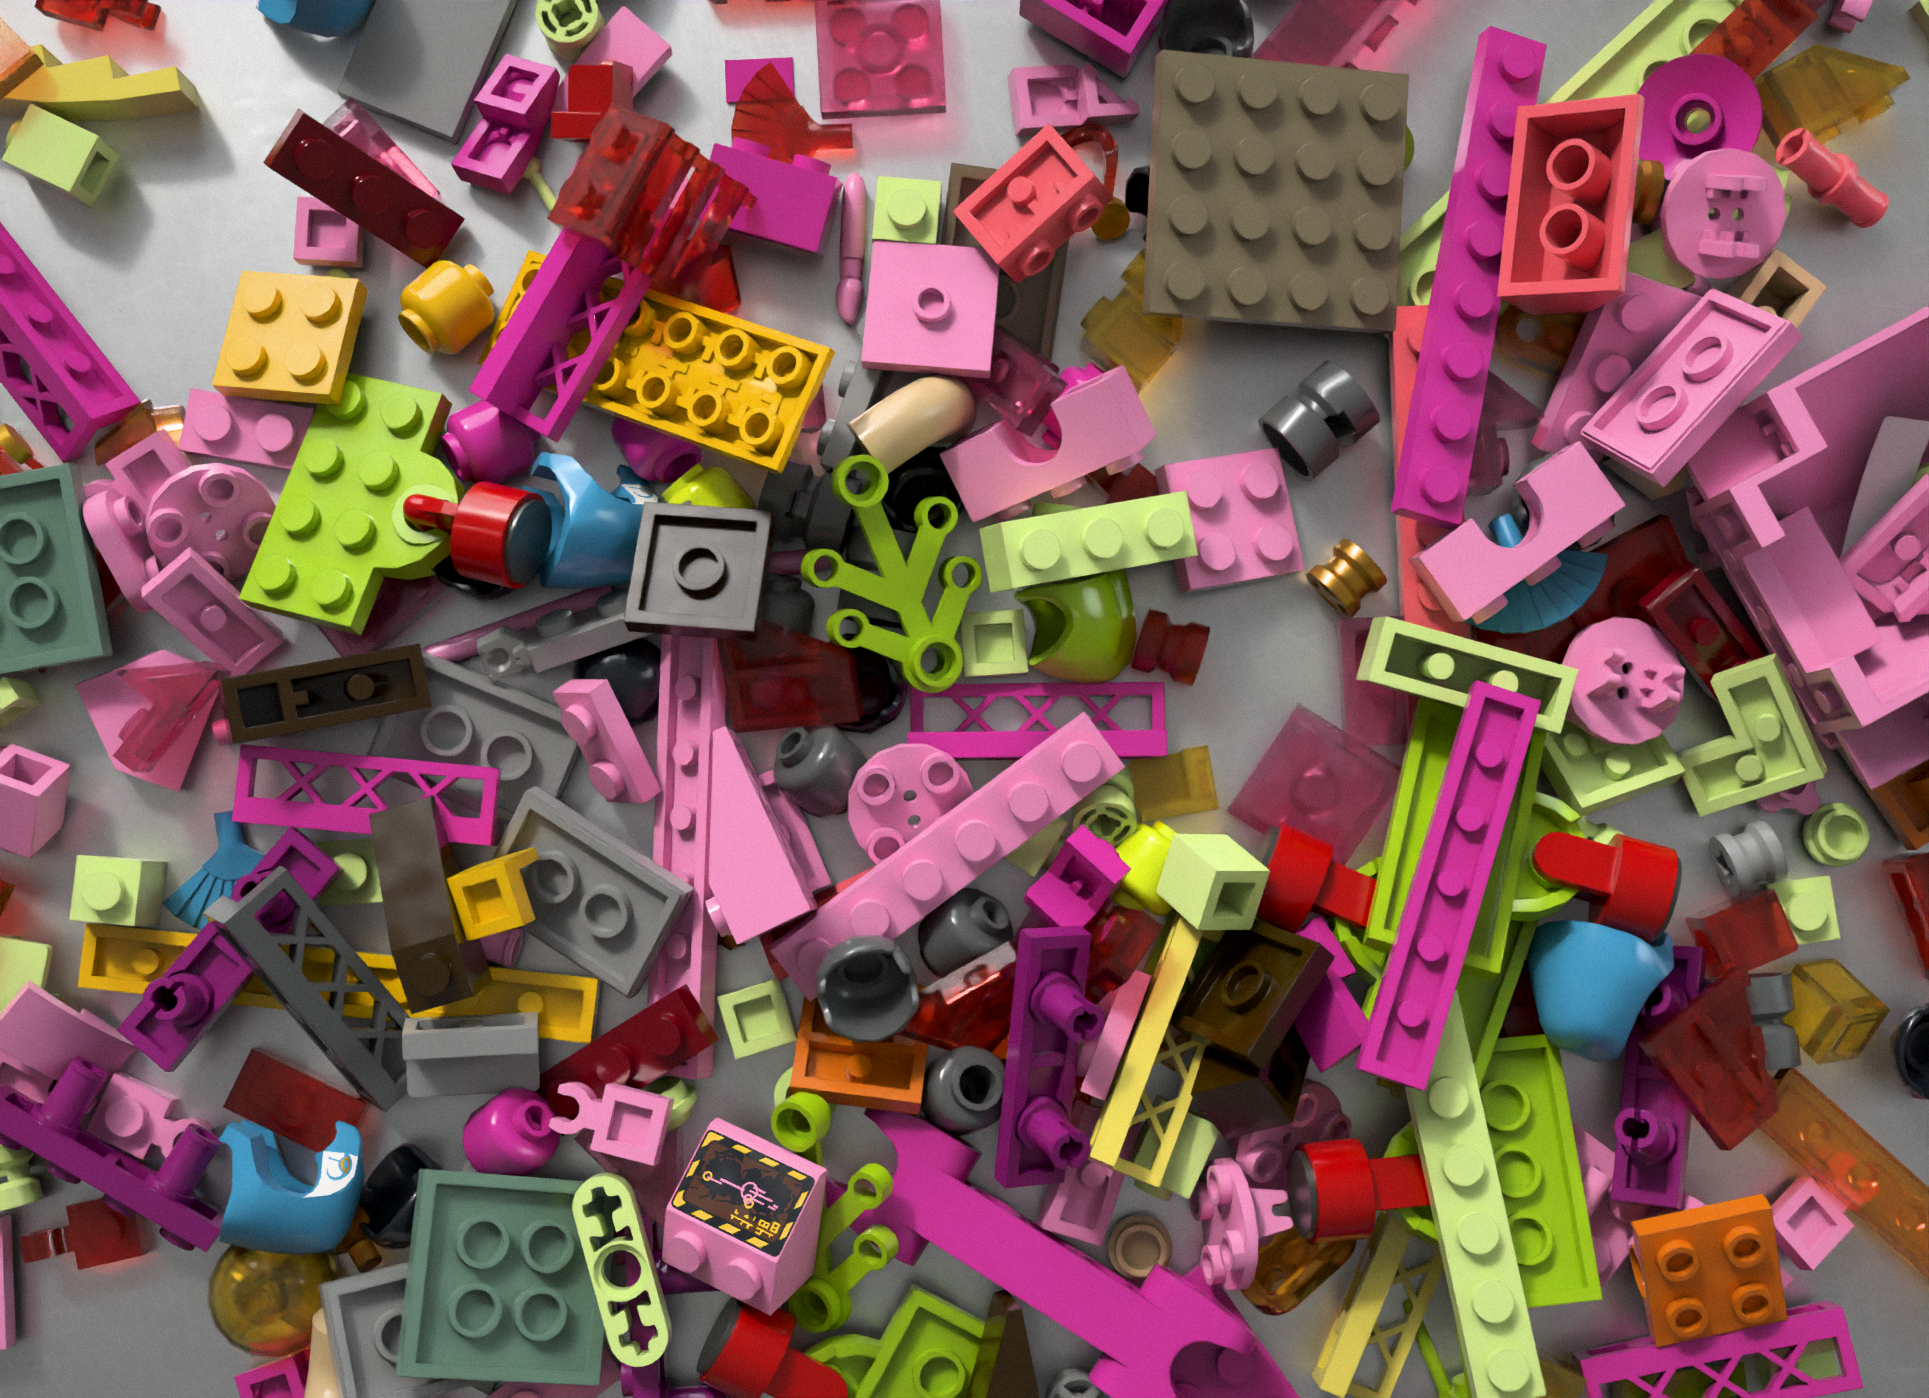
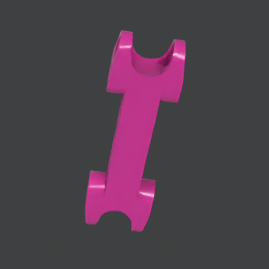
M866 1108L864 1111V1115L872 1120L892 1141L897 1152V1169L893 1177L894 1190L891 1196L877 1208L865 1210L849 1227L856 1234L860 1235L873 1224L887 1226L896 1235L899 1243V1251L895 1259L910 1266L916 1265L928 1243L932 1242L1095 1346L1102 1353L1089 1373L1088 1379L1110 1397L1187 1398L1174 1382L1171 1365L1179 1351L1194 1342L1209 1341L1222 1347L1234 1349L1246 1356L1250 1355L1259 1339L1258 1336L1211 1294L1173 1270L1155 1263L1142 1286L1138 1288L967 1180L982 1152L960 1136L944 1132L929 1123L928 1119L921 1114ZM826 1176L825 1183L828 1209L848 1190V1184L830 1176ZM870 1241L871 1244L879 1248V1246L876 1243Z

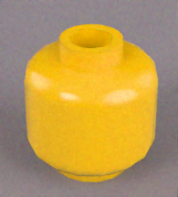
M439 260L404 288L400 295L399 302L402 312L398 315V320L407 335L423 351L434 354L438 350L443 354L456 355L483 333L494 320V310L489 299L494 290L489 280L475 266L467 264L462 268L451 261Z

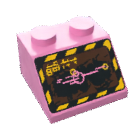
M717 1117L709 1124L666 1208L661 1261L771 1316L814 1274L827 1169Z

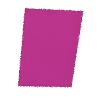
M793 57L725 60L726 103L795 100Z

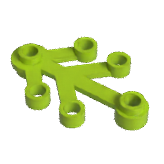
M869 455L848 456L839 461L834 467L830 479L831 489L835 498L841 504L853 507L881 577L844 562L841 555L832 549H814L808 552L801 563L802 577L813 587H836L896 611L906 636L871 625L863 612L848 608L838 609L830 615L826 624L827 636L832 643L839 647L856 648L860 646L898 661L904 679L911 687L918 691L927 693L942 692L957 681L962 671L963 654L961 647L954 637L970 593L974 592L982 581L981 567L975 559L969 556H952L941 564L938 578L944 592L930 623L922 599L945 536L957 524V508L950 499L941 496L927 497L918 503L914 511V521L919 530L908 560L905 562L880 502L886 494L889 485L888 474L884 465L878 459ZM853 469L860 472L864 480L863 488L858 494L851 493L846 485L847 475ZM934 504L939 505L944 512V521L938 528H934L928 520V511ZM821 556L827 557L832 565V572L824 581L818 579L814 572V564ZM959 563H962L968 570V580L962 587H958L952 578L953 570ZM847 616H851L857 624L856 634L850 640H845L839 630L840 623ZM931 648L937 655V664L932 671L926 672L922 668L921 657L927 649Z
M807 1092L795 1093L774 1109L771 1116L773 1133L777 1140L787 1149L794 1151V1154L823 1167L821 1139L827 1135L830 1128L831 1111L829 1105L817 1094ZM866 1164L852 1175L848 1181V1190L828 1210L824 1190L814 1274L788 1299L790 1313L796 1316V1323L806 1331L822 1333L824 1331H834L841 1327L848 1320L852 1311L849 1291L871 1270L877 1271L882 1269L898 1254L899 1243L893 1231L885 1225L873 1224L855 1239L853 1244L854 1253L832 1270L830 1244L865 1210L877 1208L893 1193L894 1182L892 1176L879 1164ZM865 1180H868L873 1184V1186L876 1189V1193L872 1192L867 1187ZM870 1241H873L879 1246L882 1254L878 1253L872 1247Z

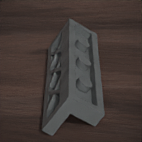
M279 866L239 902L222 895L202 913L362 1099L387 1112L407 1093L406 1066L392 1079L381 1066L384 1038H402L405 1018H410V1016L286 868ZM282 890L295 905L292 933H268L253 915ZM307 921L318 934H306ZM277 943L290 944L289 957ZM305 944L328 945L333 950L335 957L332 981H309L303 975L302 964ZM347 969L358 981H346ZM318 991H331L329 1004ZM345 992H368L374 999L371 1027H348L344 1023L342 1013ZM387 1016L396 1027H386ZM358 1038H370L369 1050Z

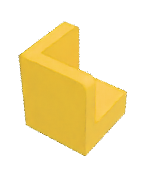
M536 847L481 862L447 878L467 941L521 927L535 920L519 869L539 860Z

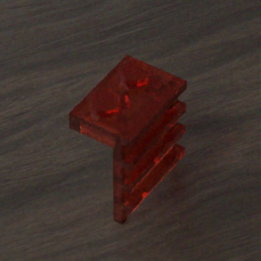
M610 105L604 118L595 126L591 134L590 143L571 177L562 185L558 200L547 219L567 233L604 247L673 297L699 305L702 299L694 294L693 290L740 206L742 205L752 210L758 198L749 192L750 188L742 182L736 181L727 175L722 166L708 160L699 153L700 149L693 143L684 141L675 134V129L669 124ZM693 167L695 169L646 258H644L642 254L690 168ZM716 186L719 187L720 189L718 190L710 207L704 215L701 223L699 224L686 250L680 258L672 275L669 276V270L675 262L678 254L680 253L693 227L699 219L712 193L714 192Z

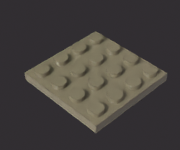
M1164 49L1156 54L1142 315L1388 334L1395 331L1409 74Z

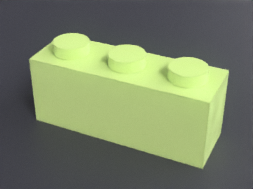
M1187 491L1006 521L979 529L990 593L1198 555Z
M1384 616L1375 617L1372 620L1356 680L1464 709L1471 684L1478 680L1540 700L1541 704L1533 729L1561 734L1579 669Z

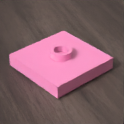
M874 240L861 357L862 368L990 379L1000 266L984 248Z

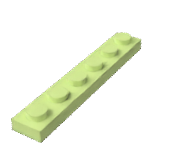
M1455 990L1425 1091H1418L1405 1086L1472 1398H1536L1545 1396L1546 1390L1458 991Z

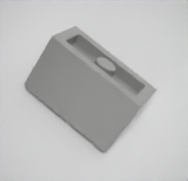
M538 1012L405 1018L402 1031L403 1060H406L408 1095L412 1098L493 1094L500 1093L505 1089L518 1087L531 1091L538 1090L540 1087Z

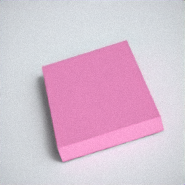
M1711 288L1581 429L1579 434L1594 449L1664 488L1803 336L1792 322Z

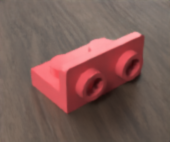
M1048 123L955 208L953 213L993 260L1016 283H1020L1027 276H1033L1045 269L1054 258L1055 251L1073 234L1090 228L1100 218L1104 206L1111 201L1112 195Z

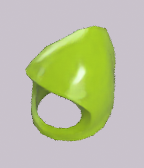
M1125 569L1088 575L1068 583L1027 587L1013 592L1016 601L1028 609L1034 621L1035 636L1028 659L1032 668H1036L1046 675L1055 676L1070 682L1092 684L1105 683L1116 678L1131 662L1137 634L1135 609Z

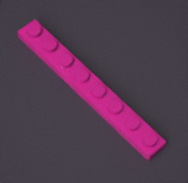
M1489 26L1478 37L1390 512L1448 530L1461 525L1501 304V298L1497 297L1517 107L1536 105L1547 48L1546 44L1493 26Z

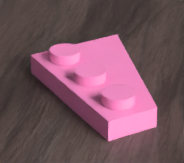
M1627 270L1624 294L1598 309L1588 312L1531 443L1542 451L1557 453L1564 447L1580 441L1595 463L1598 464L1605 454L1594 449L1579 434L1581 429L1703 296Z

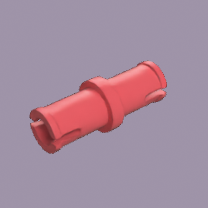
M1804 128L1793 130L1778 145L1775 154L1776 161L1807 184L1808 193L1819 203H1831L1849 217L1853 224L1860 228L1871 227L1884 216L1889 205L1888 196L1858 174L1857 164L1848 156L1840 153L1833 154L1817 141L1812 133Z

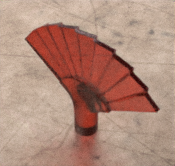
M771 61L756 72L755 76L743 89L742 95L735 107L731 126L732 143L734 137L766 145L771 148L768 157L770 159L792 165L795 154L813 158L820 150L853 148L852 123H816L806 112L803 105L800 106Z

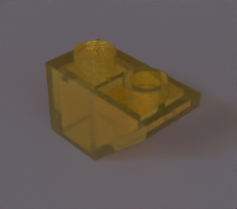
M1816 44L1765 72L1754 82L1762 102V127L1776 150L1787 134L1799 128L1808 130L1817 141L1825 146L1842 134L1837 126L1856 116L1860 125L1894 106L1896 103L1891 94L1906 83L1910 77L1904 67Z
M1145 248L1137 254L1120 278L1127 285L1111 302L1108 298L1102 296L1080 323V326L1086 330L1080 349L1107 372L1124 364L1138 395L1177 351L1183 337L1181 318L1142 315Z

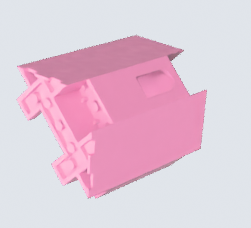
M1929 305L1735 410L1685 464L1696 485L1686 490L1692 527L1697 532L1702 531L1709 547L1708 551L1698 556L1701 571L1704 573L1716 567H1722L1769 653H1777L1810 730L1830 750L1842 745L1855 768L1856 775L1871 790L1929 759V614L1915 615L1909 622H1899L1894 612H1883L1870 601L1861 600L1838 559L1842 554L1858 488L1884 418L1886 416L1929 421ZM1929 441L1919 466L1929 461Z

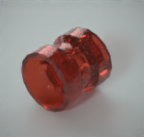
M1149 608L1137 641L1130 669L1150 674L1159 668L1164 673H1168L1173 682L1192 687L1206 649L1210 627L1193 621L1186 625H1174L1167 613Z

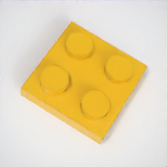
M242 271L212 386L223 396L340 405L368 293L367 288L356 278Z

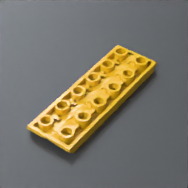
M531 250L528 251L478 361V364L481 366L484 364L547 257L546 255ZM614 277L606 279L599 291L601 304L617 298L624 286L623 280ZM648 289L581 404L771 473L782 474L800 434L806 412L819 391L835 351L811 341ZM590 328L581 330L573 335L567 346L569 360L583 355L591 342ZM557 383L542 388L543 391L558 396Z

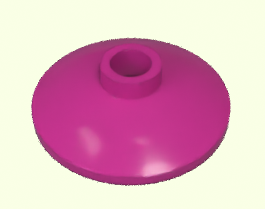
M1699 53L1675 58L1655 70L1642 84L1637 93L1645 98L1639 157L1642 161L1647 159L1661 161L1664 166V179L1670 181L1672 171L1684 160H1693L1703 152L1723 148H1734L1751 153L1759 138L1763 110L1757 87L1740 66L1721 56ZM1695 111H1707L1710 115L1709 127L1702 133H1691L1687 128L1689 116Z

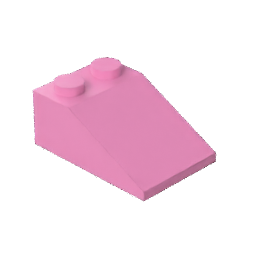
M724 726L713 731L708 883L715 897L706 900L705 903L720 936L733 935L736 944H742L818 910L819 907L739 734Z

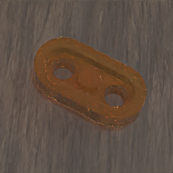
M1509 304L1498 317L1495 331L1496 342L1500 350L1510 359L1560 378L1587 314L1531 315ZM1527 323L1531 325L1535 330V340L1532 342L1522 340L1516 331L1517 324Z
M1293 1221L1292 1228L1286 1232L1273 1235V1240L1270 1244L1258 1248L1255 1278L1249 1288L1241 1289V1292L1263 1314L1270 1316L1286 1314L1296 1308L1349 1260L1355 1250L1357 1240L1328 1243L1324 1248L1319 1249L1320 1244L1310 1245L1299 1235ZM1285 1279V1282L1278 1289L1271 1292L1273 1285L1277 1281Z

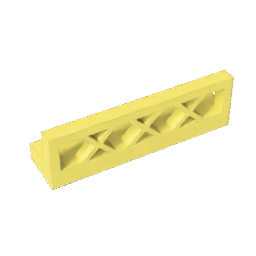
M1176 914L1114 1075L1107 1098L1090 1138L1091 1150L1087 1160L1159 1188L1193 1098L1190 1094L1205 1047L1207 1046L1196 1040H1190L1176 1047L1168 1024L1176 1004L1181 1001L1186 993L1180 994L1185 979L1190 987L1196 978L1191 968V963L1200 940L1202 939L1217 945L1224 935V931L1197 930L1181 914ZM1163 1040L1167 1051L1157 1055ZM1195 1047L1186 1069L1180 1053ZM1171 1057L1182 1082L1175 1099L1153 1108L1145 1090L1146 1082L1153 1064ZM1140 1101L1144 1112L1134 1116ZM1172 1108L1163 1131L1156 1115ZM1145 1119H1148L1159 1144L1150 1169L1118 1157L1129 1127Z
M1389 1210L1378 1212L1373 1233L1365 1243L1311 1373V1377L1320 1389L1344 1398L1346 1394L1355 1398L1391 1397L1444 1268L1439 1245H1434L1428 1260L1405 1269L1402 1257L1412 1235L1405 1231ZM1422 1274L1417 1289L1414 1292L1410 1278ZM1401 1282L1412 1305L1411 1309L1403 1320L1380 1329L1377 1318L1390 1286ZM1398 1334L1391 1352H1389L1385 1339ZM1377 1342L1385 1366L1376 1388L1373 1389L1352 1380L1365 1347Z

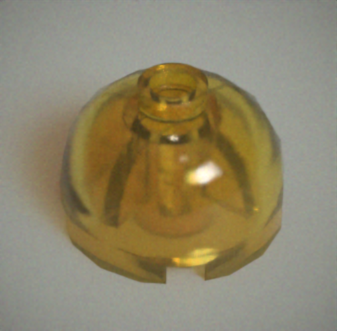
M230 1245L220 1255L208 1280L207 1306L214 1327L231 1346L252 1356L281 1357L307 1348L311 1345L313 1315L322 1308L318 1284L342 1279L339 1272L341 1264L337 1253L333 1249L328 1252L305 1255L277 1254L253 1251Z

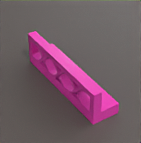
M600 165L468 391L510 417L558 443L683 231L688 219L679 211L642 194L618 173ZM645 213L661 220L650 242L634 248L632 235ZM623 272L624 286L617 298L601 304L599 291L606 279ZM590 328L591 342L583 355L569 360L567 346L573 335L581 330ZM557 383L558 398L546 419L543 420L529 412L542 388Z
M0 222V382L62 462L66 463L81 456L97 429L131 418L141 404V401ZM19 354L30 366L33 384L22 373ZM57 403H59L74 423L70 432H68L59 419Z
M1165 682L953 684L948 689L938 693L921 692L910 686V732H908V744H928L949 753L956 761L1019 760L1058 731L1043 715L1061 697H1078L1095 714L1091 719L1095 726L1102 721L1111 729L1099 732L1119 759H1165L1167 757ZM1114 696L1102 709L1089 698ZM1124 696H1151L1152 730H1122L1107 714ZM998 697H1014L1032 715L1017 731H994L980 717ZM1025 697L1050 698L1037 710ZM924 698H951L969 716L953 732H924ZM962 698L986 699L973 710ZM975 721L985 732L965 731ZM1038 721L1048 731L1028 730Z
M241 744L232 821L372 834L369 814L390 808L375 789L396 772L409 773L425 792V795L421 798L434 795L438 810L442 813L440 816L449 842L498 846L503 837L505 824L497 820L502 769ZM258 759L280 761L296 780V783L276 799L253 797ZM295 763L317 764V766L304 775ZM332 766L345 767L361 787L341 805L328 804L312 785L316 779ZM359 769L381 770V772L368 781ZM423 775L445 776L446 778L435 787H432ZM460 778L484 780L480 818L456 816L439 795ZM304 790L313 803L291 800ZM368 796L378 809L355 806Z
M1828 1300L1786 1308L1788 1320L1656 1347L1652 1337L1647 1336L1571 1352L1576 1376L1584 1384L1587 1398H1603L1600 1384L1624 1379L1630 1380L1648 1393L1645 1398H1670L1662 1393L1676 1369L1694 1366L1713 1378L1702 1398H1717L1723 1386L1737 1394L1725 1398H1814L1864 1388L1843 1307ZM1833 1338L1842 1374L1814 1380L1794 1367L1808 1342ZM1791 1346L1784 1359L1769 1351ZM1759 1352L1779 1365L1765 1390L1748 1393L1729 1381L1728 1378L1743 1355ZM1726 1359L1718 1373L1703 1364ZM1660 1372L1652 1386L1639 1378V1376ZM1789 1373L1804 1381L1782 1386Z

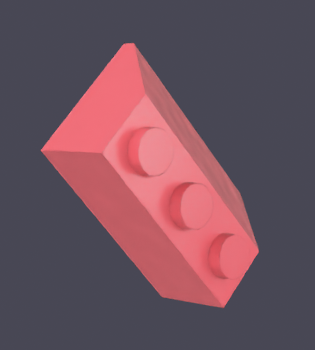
M1633 94L1517 107L1497 297L1531 315L1592 312L1624 294L1645 101L1642 95Z

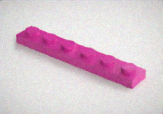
M1478 680L1471 684L1354 1068L1355 1070L1418 1091H1425L1540 708V700Z

